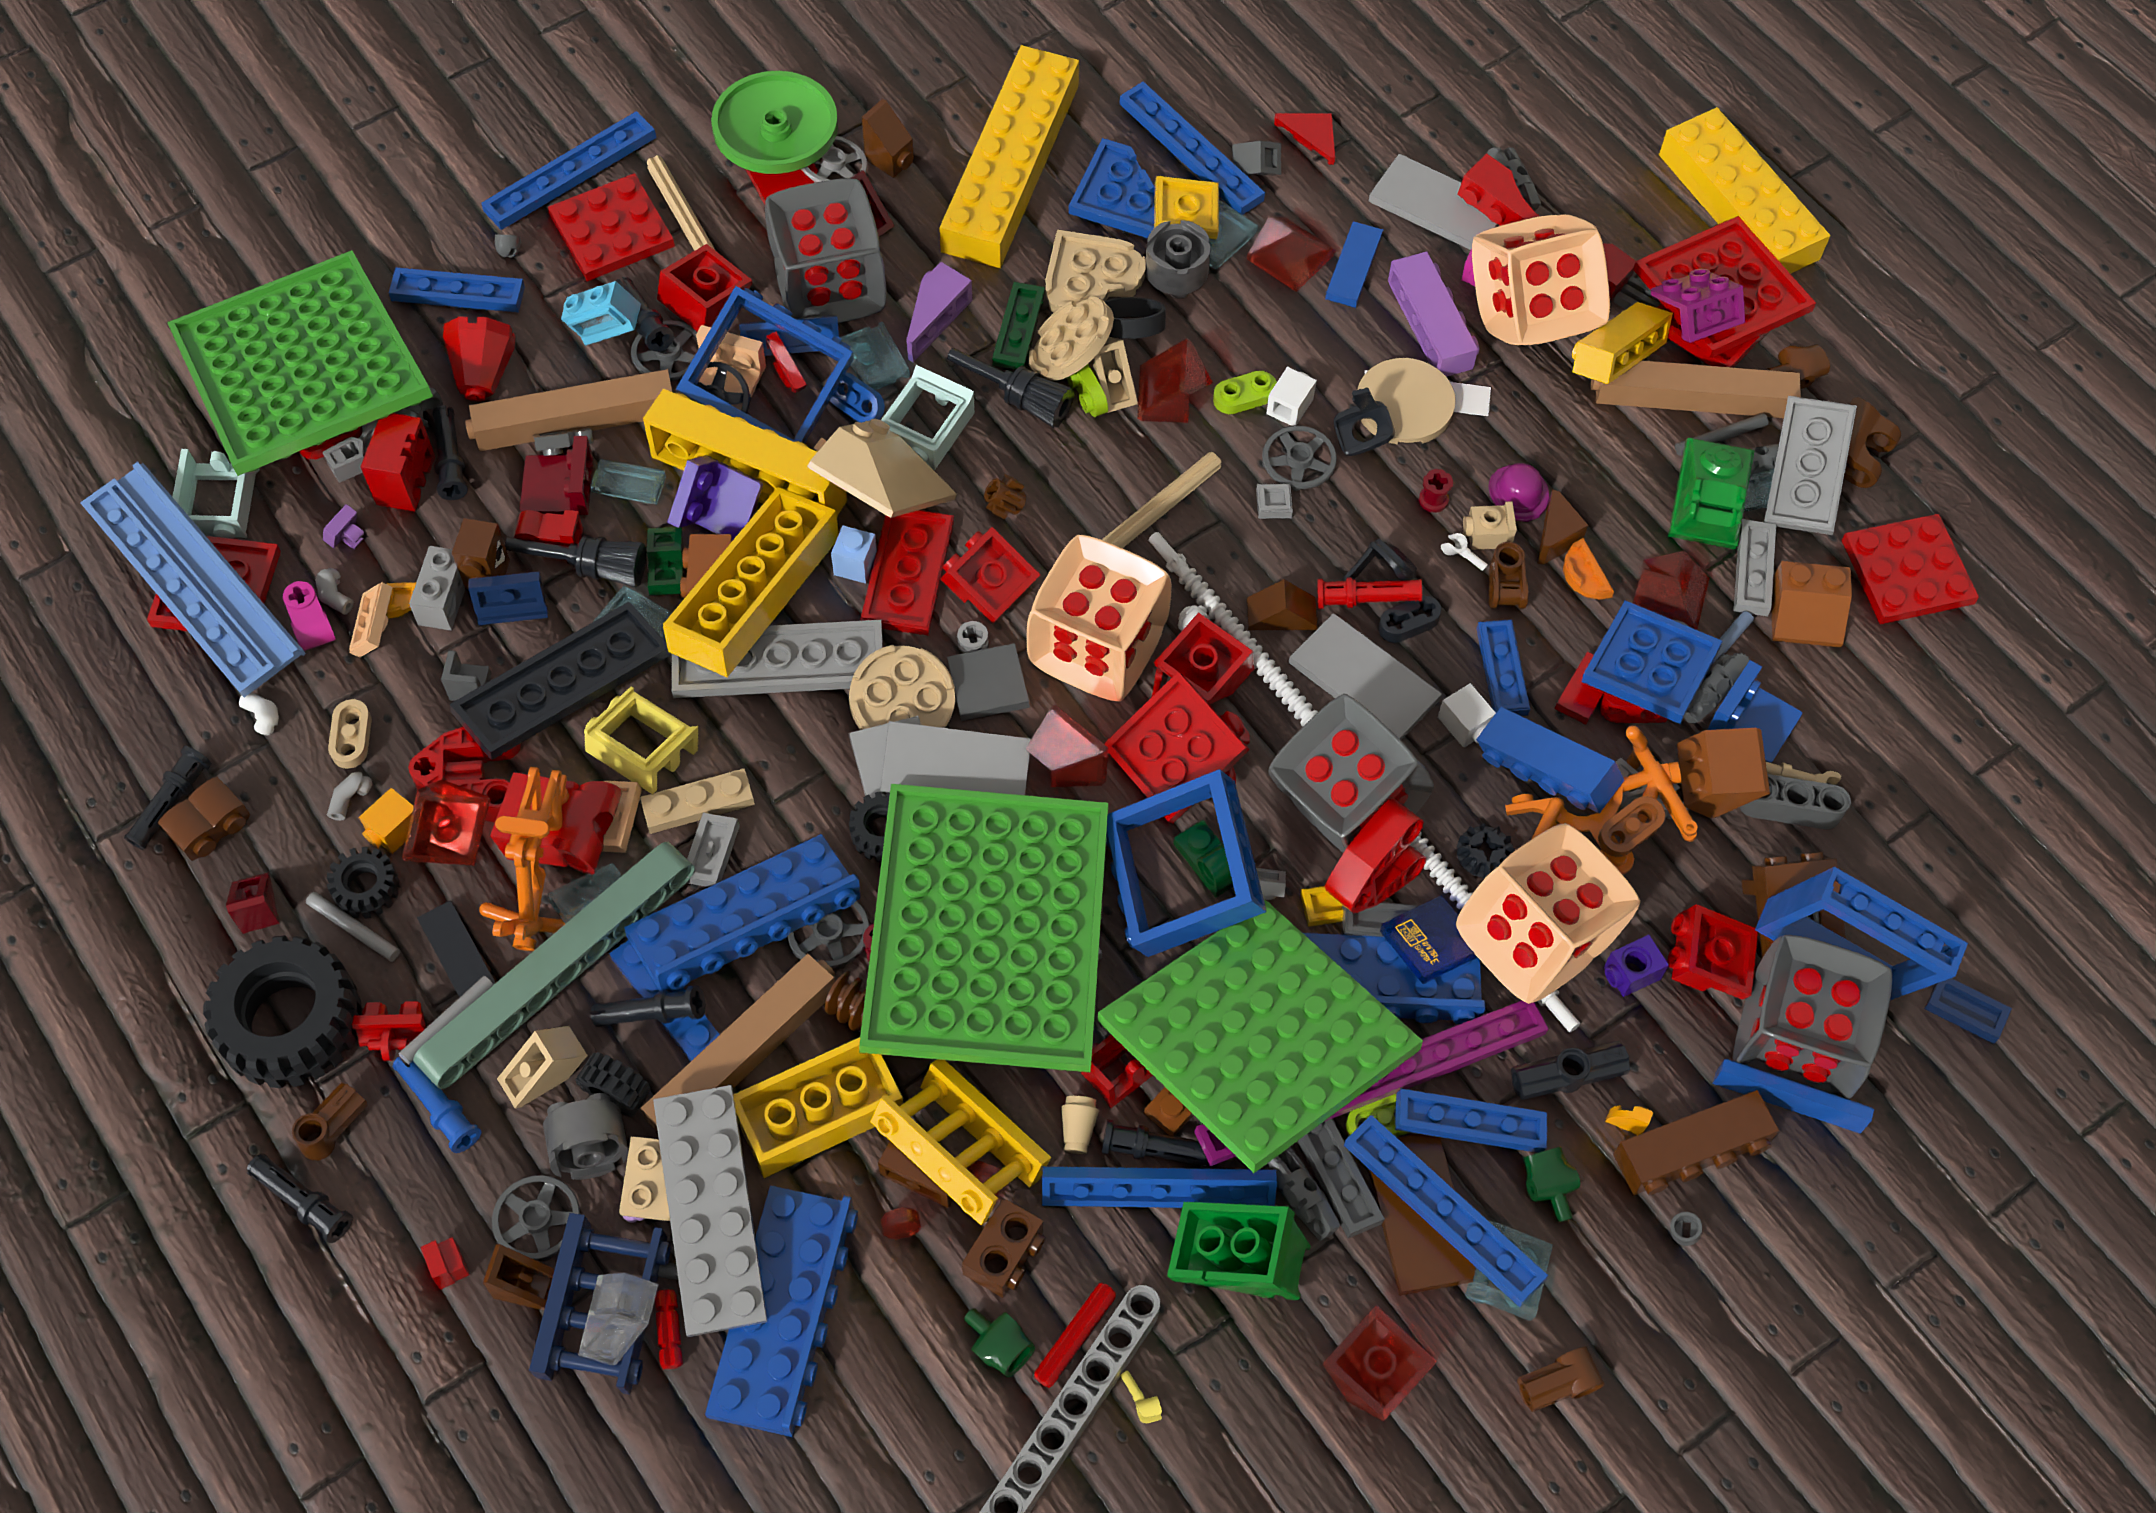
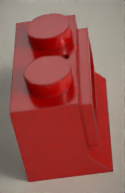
M1111 1034L1101 1043H1094L1092 1045L1090 1072H1081L1089 1083L1103 1096L1110 1109L1153 1076L1139 1061L1134 1059L1127 1064L1122 1074L1110 1082L1101 1071L1128 1051Z

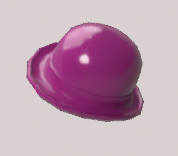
M1515 463L1499 468L1490 477L1488 488L1494 505L1504 506L1505 502H1512L1515 521L1529 522L1539 518L1546 510L1549 501L1548 486L1539 471L1533 466L1526 463Z

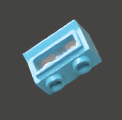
M614 281L567 297L563 306L561 320L581 337L584 345H589L635 330L641 303L618 282Z

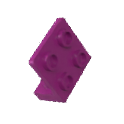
M1695 269L1688 276L1665 280L1662 282V285L1651 289L1652 297L1680 309L1682 339L1689 343L1745 323L1743 286L1730 281L1727 277L1711 273L1708 269Z

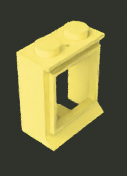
M632 686L621 696L618 695L613 698L608 708L598 717H593L584 729L585 752L632 782H638L641 788L652 795L657 791V772L665 767L669 771L674 772L680 764V750L682 748L693 755L698 751V726L690 727L634 692ZM630 716H633L667 738L646 759L609 736Z

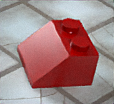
M705 244L660 271L657 300L698 332L701 325L712 327L735 286L742 290H745V288L749 289L753 280L708 244Z
M1198 612L1155 660L1154 665L1171 678L1177 672L1183 674L1209 704H1212L1232 695L1254 670V655L1250 648Z

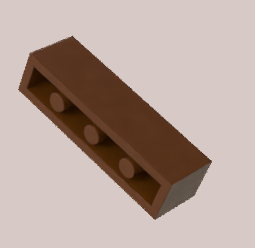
M1756 1090L1621 1141L1613 1156L1633 1195L1644 1191L1648 1195H1653L1666 1189L1669 1186L1668 1182L1681 1178L1682 1182L1697 1178L1703 1174L1702 1169L1712 1165H1715L1717 1169L1729 1166L1738 1160V1155L1749 1152L1751 1156L1763 1153L1772 1147L1770 1142L1777 1135L1779 1129L1761 1095Z

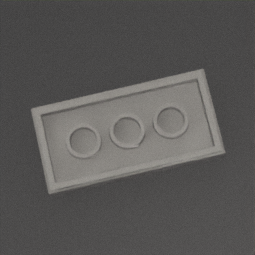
M1398 154L1369 195L1368 202L1469 250L1472 249L1474 236L1499 226L1457 195L1461 182L1401 154Z
M1788 396L1764 520L1765 523L1776 524V527L1833 535L1857 408L1856 405Z
M1334 613L1289 658V664L1334 698L1342 694H1348L1357 700L1400 740L1440 701L1442 693Z
M889 721L880 792L881 794H887V792H890L891 784L1025 795L1031 739Z

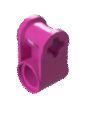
M303 581L293 582L288 585L284 590L283 600L291 618V626L299 646L306 651L336 640L314 588L309 583Z

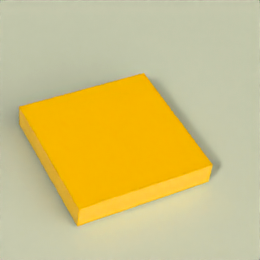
M1156 176L1154 228L1163 222L1170 221V224H1180L1181 220H1185L1202 227L1208 234L1209 239H1217L1219 232V183Z

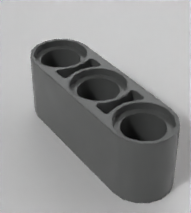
M1767 774L1770 794L1739 808L1745 815L1753 818L1819 829H1832L1840 823L1851 804V798L1844 788L1837 785ZM1789 798L1796 800L1799 804L1791 802ZM1825 804L1830 805V806L1833 807L1835 810L1829 809L1828 807L1825 806Z

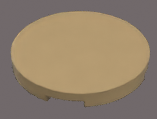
M1090 296L1087 300L1078 303L1073 300L1060 307L1038 330L1040 337L1034 350L1029 351L1028 359L1031 369L1040 373L1041 378L1057 381L1073 375L1086 366L1099 353L1111 333L1114 321L1111 308L1097 296Z
M1395 358L1383 361L1368 370L1359 383L1357 390L1369 388L1374 400L1380 401L1387 406L1395 429V435L1389 443L1398 445V442H1429L1442 434L1452 420L1455 408L1453 387L1440 370L1424 361L1411 358ZM1362 419L1363 425L1373 435H1376V422L1372 419Z
M891 645L873 652L858 666L850 685L849 705L853 719L860 730L887 724L889 721L895 722L919 716L921 725L946 728L954 710L955 687L948 669L929 651L910 646Z

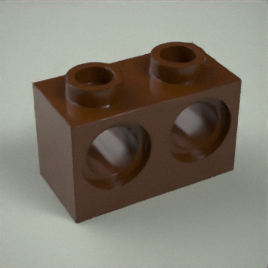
M1002 1198L962 1262L963 1275L1004 1298L1009 1288L1016 1290L1026 1272V1269L1022 1268L1029 1255L1037 1256L1046 1240V1236L1042 1235L1043 1220ZM1012 1227H1021L1027 1232V1235L1020 1240H1013L1006 1235V1232ZM998 1259L1005 1262L1007 1267L1000 1273H991L986 1269V1265L991 1260Z

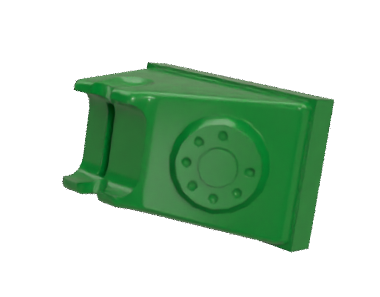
M1687 438L1668 537L1736 549L1755 450Z
M1183 1202L1167 1277L1174 1282L1198 1284L1256 1295L1262 1298H1274L1275 1295H1280L1289 1300H1299L1301 1294L1298 1284L1305 1250H1310L1311 1246L1294 1221L1295 1212L1289 1207Z

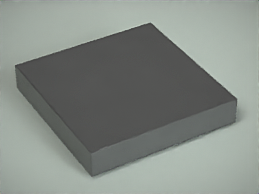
M1015 643L947 657L961 721L1030 708Z

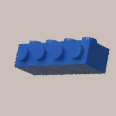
M1500 707L1476 739L1484 752L1482 756L1488 763L1495 767L1502 765L1509 768L1516 777L1523 781L1531 779L1537 782L1544 791L1551 795L1559 793L1567 797L1571 804L1581 810H1585L1587 807L1600 814L1624 782V778L1614 760L1503 707Z

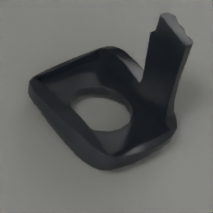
M1367 387L1353 390L1352 401L1356 406L1338 413L1334 418V427L1341 449L1347 456L1358 455L1388 443L1395 435V429L1387 406L1380 401H1375ZM1362 419H1372L1377 424L1376 435L1366 442L1356 440L1353 436L1355 424Z
M1377 539L1370 542L1368 549L1343 577V580L1346 581L1348 577H1352V579L1358 577L1375 556L1377 559L1384 558L1393 568L1396 577L1402 581L1416 578L1417 568L1397 547L1385 544L1382 540Z

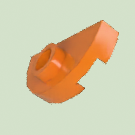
M1582 538L1573 543L1565 555L1563 573L1567 583L1574 591L1585 597L1598 600L1612 598L1614 590L1585 539Z

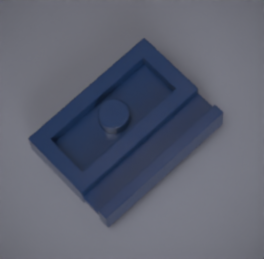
M540 572L469 579V592L475 614H477L478 625L548 618V606L545 601Z

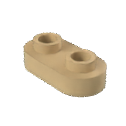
M356 699L341 702L336 706L332 714L328 751L334 763L341 768L357 767L366 759L368 753L372 719L367 706ZM359 719L355 724H349L351 720ZM355 750L352 754L345 756L347 751Z

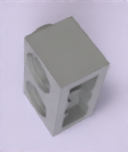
M429 546L409 602L419 626L452 631L465 592L464 584L452 555L453 549Z

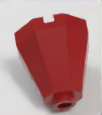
M457 317L445 323L443 338L457 389L460 394L465 395V398L470 401H484L485 398L495 393L515 349L516 335L514 332L512 333V328L509 324L488 317H477V323H468V317Z

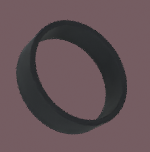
M1123 297L1104 301L1111 308L1114 317L1109 337L1121 339L1144 338L1159 334L1166 328V307L1157 300L1141 297ZM1121 317H1143V318L1124 319V318H1121Z

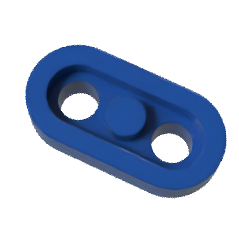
M848 372L844 375L830 400L833 405L858 422L870 421L871 419L879 420L885 409L882 396ZM845 384H846L847 387H848V392H847V394L844 392V385H845ZM870 401L872 403V411L868 408Z

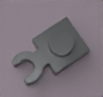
M591 428L573 431L566 430L534 434L536 451L543 450L544 456L564 453V447L573 445L574 436H588L589 443L592 444Z

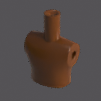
M1817 344L1806 347L1792 345L1779 352L1778 359L1781 365L1766 369L1769 371L1800 373V389L1811 385L1818 377L1828 375L1830 362L1825 351Z

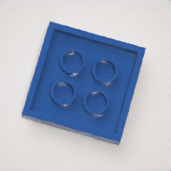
M1625 600L1586 668L1581 682L1681 724L1723 641Z

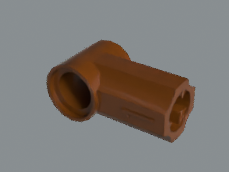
M341 1082L312 1113L302 1115L293 1124L292 1136L302 1154L310 1160L317 1161L328 1157L335 1148V1140L368 1104L355 1089ZM321 1133L316 1140L306 1141L312 1134Z
M1585 1346L1567 1352L1554 1361L1555 1363L1520 1376L1517 1379L1520 1395L1531 1412L1569 1397L1572 1399L1584 1397L1605 1385L1588 1348Z

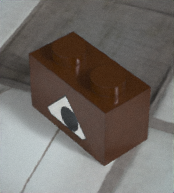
M463 519L452 555L466 590H469V579L506 575L510 559L497 523Z

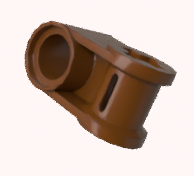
M1502 542L1494 551L1489 566L1490 608H1497L1498 605H1518L1519 609H1525L1527 606L1528 581L1526 579L1525 554L1521 546L1514 542ZM1501 561L1509 562L1512 565H1505Z

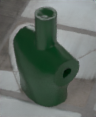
M1562 1147L1524 1157L1527 1172L1526 1187L1530 1198L1533 1201L1551 1199L1558 1222L1573 1218L1566 1194L1579 1189L1581 1183L1577 1170L1566 1160Z
M976 1308L971 1309L966 1314L965 1321L980 1334L971 1350L985 1364L996 1368L1006 1377H1011L1030 1359L1035 1350V1345L1025 1335L1022 1327L1009 1314L1003 1312L992 1323Z

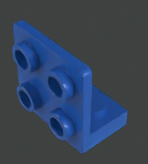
M1749 660L1717 709L1707 730L1761 729L1765 760L1772 763L1802 716V712L1759 688L1761 682L1756 680L1762 666Z

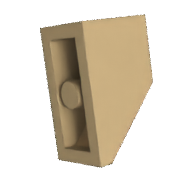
M1108 337L1099 353L1088 363L1105 393L1108 403L1107 413L1138 404L1124 342L1118 338Z
M569 1026L534 1031L497 1080L514 1108H521L568 1080L588 1055Z

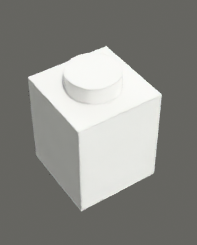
M1287 367L1269 394L1266 414L1291 426H1297L1314 399L1317 380L1304 372H1298Z
M1470 683L1442 701L1438 718L1464 748L1474 741L1478 743L1477 737L1496 712Z

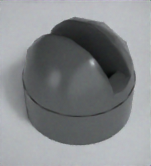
M495 235V248L500 256L512 258L519 253L521 236Z
M1690 1212L1676 1214L1670 1223L1671 1236L1680 1245H1694L1702 1236L1701 1220ZM1683 1222L1691 1223L1690 1238H1683Z

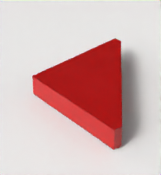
M1275 113V126L1285 128L1293 134V138L1310 151L1315 150L1327 159L1328 165H1334L1335 149L1332 113Z

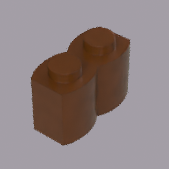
M216 776L198 787L187 800L178 803L167 811L158 821V824L191 861H194L212 853L221 838L240 831L251 814L233 792Z

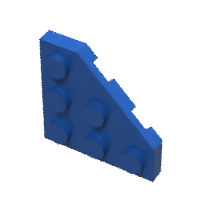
M1102 138L1069 204V214L1148 238L1154 229L1155 186L1145 169H1141L1136 160L1137 156L1131 146Z

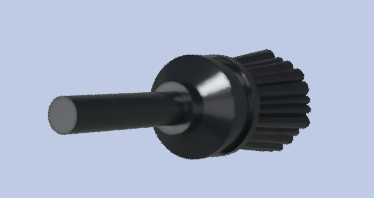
M952 348L948 353L947 359L999 384V389L1004 391L1005 403L1015 405L1021 411L1026 410L1052 428L1059 427L1069 413L1075 395L1071 387L1041 378L1040 373L1032 372L1023 365L1014 372L1009 370L1003 372L955 348Z
M586 534L583 535L578 544L571 543L569 547L507 537L505 542L507 551L567 560L568 564L575 565L579 577L584 578L588 576L596 580L604 578L635 588L641 585L646 568L647 546L642 542L607 541L605 537L594 538Z

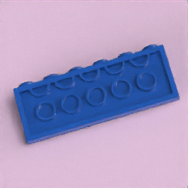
M820 834L624 927L626 937L658 990H679L690 981L702 975L714 973L721 969L723 965L735 959L747 957L768 943L780 941L801 927L813 925L834 911L850 907L855 901L861 899L859 879L856 874L849 875L826 839Z
M1303 933L1398 1019L1411 1018L1416 1019L1420 1023L1453 1020L1456 1024H1462L1481 1017L1484 1013L1485 1001L1481 998L1480 959L1464 940L1428 938L1410 947L1405 939L1401 937ZM1415 938L1407 939L1411 945L1417 943ZM1424 950L1423 952L1427 953V956H1429L1430 960L1426 962V960L1423 959L1426 956L1420 955L1422 953L1419 951ZM1434 950H1435V952H1437V954H1435V955L1432 956L1431 953H1433V952H1430V951H1434ZM1436 958L1438 959V961H1437V960H1435V962L1433 961V962H1432L1433 964L1430 963V961H1432V960H1434V959H1436Z
M770 1185L755 1237L768 1322L729 1329L706 1408V1418L793 1437L795 1426L802 1427L807 1411V1402L802 1401L806 1386H813L818 1369V1363L813 1362L817 1347L823 1348L827 1337L828 1324L823 1323L827 1308H834L838 1295V1285H834L837 1270L844 1271L849 1249L844 1247L847 1233H854L858 1220V1210H854L852 1197L844 1195L843 1200L840 1201Z

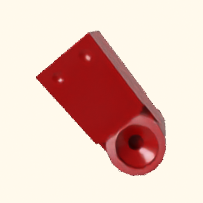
M513 772L496 820L501 816L517 818L528 782V774ZM540 776L541 799L543 802L549 778ZM566 781L565 787L569 797L561 805L562 827L558 831L550 830L549 834L542 839L541 848H544L543 857L539 858V864L563 867L570 865L576 870L593 875L596 872L604 848V835L614 819L622 791L617 785L604 781H591L582 785L573 781ZM494 824L490 837L505 856V848L507 843L510 842L512 834L500 832Z

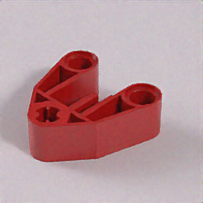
M461 727L443 733L416 754L409 762L408 769L420 794L448 813L495 823L502 803H494L498 799L504 798L509 782L504 779L483 780L485 778L484 763L513 758L520 751L521 743L491 760L466 729Z
M1395 798L1387 800L1345 849L1327 879L1325 891L1352 913H1358L1375 907L1414 880L1424 868L1426 857L1410 845L1421 832L1424 821Z

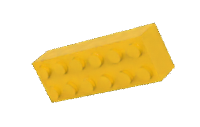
M1718 107L1666 131L1659 156L1718 225L1739 216L1790 274L1821 259L1831 235Z
M662 389L643 417L652 458L684 471L687 460L704 455L710 456L763 482V488L758 500L760 503L764 504L777 487L836 510L837 516L847 501V494L844 489L807 468L809 461L817 451L810 449L802 442L790 441L770 429H761L749 424L743 418L729 416L711 405H702L690 400L682 393H673L666 389Z
M777 487L663 623L668 652L728 678L835 544L839 535L836 510Z

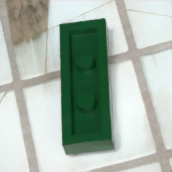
M1013 282L993 353L992 366L1013 370L1022 365L1026 367L1045 297V287Z

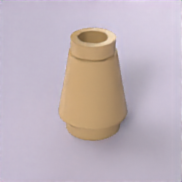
M1085 1096L1066 1097V1104L1061 1106L1065 1152L1087 1154V1148L1099 1113V1109L1096 1108V1099Z

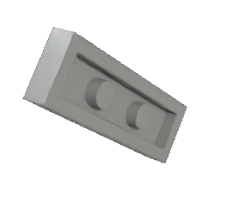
M1742 519L1737 550L1733 611H1747L1751 614L1767 617L1771 611L1776 524Z

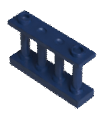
M569 1213L529 1372L538 1379L552 1381L555 1370L559 1371L561 1367L618 1377L616 1387L623 1394H631L632 1385H638L642 1375L643 1360H639L659 1277L660 1265L666 1266L668 1264L671 1253V1242H667L668 1237L662 1228L654 1227L651 1243L597 1234L591 1228V1223L585 1215ZM591 1249L647 1258L642 1280L635 1281L585 1272V1268L581 1267L584 1253H589ZM581 1288L637 1297L632 1321L575 1311V1307L571 1306L574 1292L580 1291ZM571 1327L628 1337L622 1361L565 1351V1347L561 1346L565 1330L570 1331Z

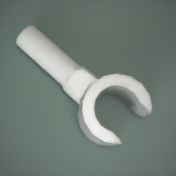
M1461 533L1448 535L1454 541L1455 547L1450 543L1441 544V550L1446 555L1451 556L1459 553L1482 571L1488 565L1471 552L1467 547V538Z

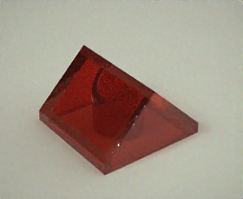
M443 779L418 789L402 859L413 862L475 866L489 807V796Z

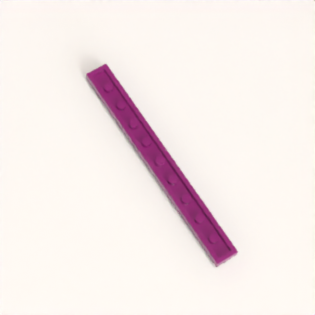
M1519 1001L1422 1039L1423 1043L1420 1051L1327 1120L1396 1094L1400 1089H1409L1544 1036L1549 1028L1535 1003L1528 1004L1524 1001ZM1204 1124L1196 1126L1194 1133L1210 1166L1236 1157Z

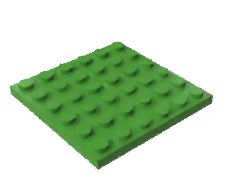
M1264 900L1267 912L1220 929L1098 1012V1022L1253 1173L1420 1051L1423 1043L1421 1038L1266 900Z

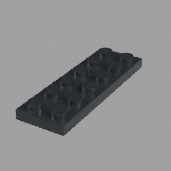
M627 602L450 703V710L487 756L493 760L667 658L671 653L668 652L667 643L637 609L630 602Z

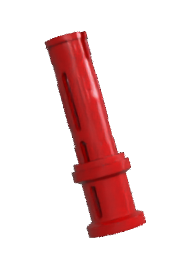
M1348 577L1346 581L1324 582L1323 578L1317 581L1318 609H1324L1325 605H1346L1347 608H1353V606H1356V603L1422 601V579L1356 582V579Z

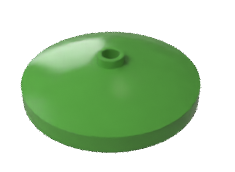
M788 71L760 72L733 83L716 101L711 118L714 140L721 153L739 167L765 174L788 173L811 165L830 149L838 131L837 109L829 92L813 79Z

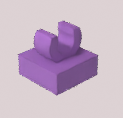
M345 504L324 527L323 541L332 548H335L343 540L349 547L355 549L363 541L361 536L364 534L363 530L356 526L357 512Z

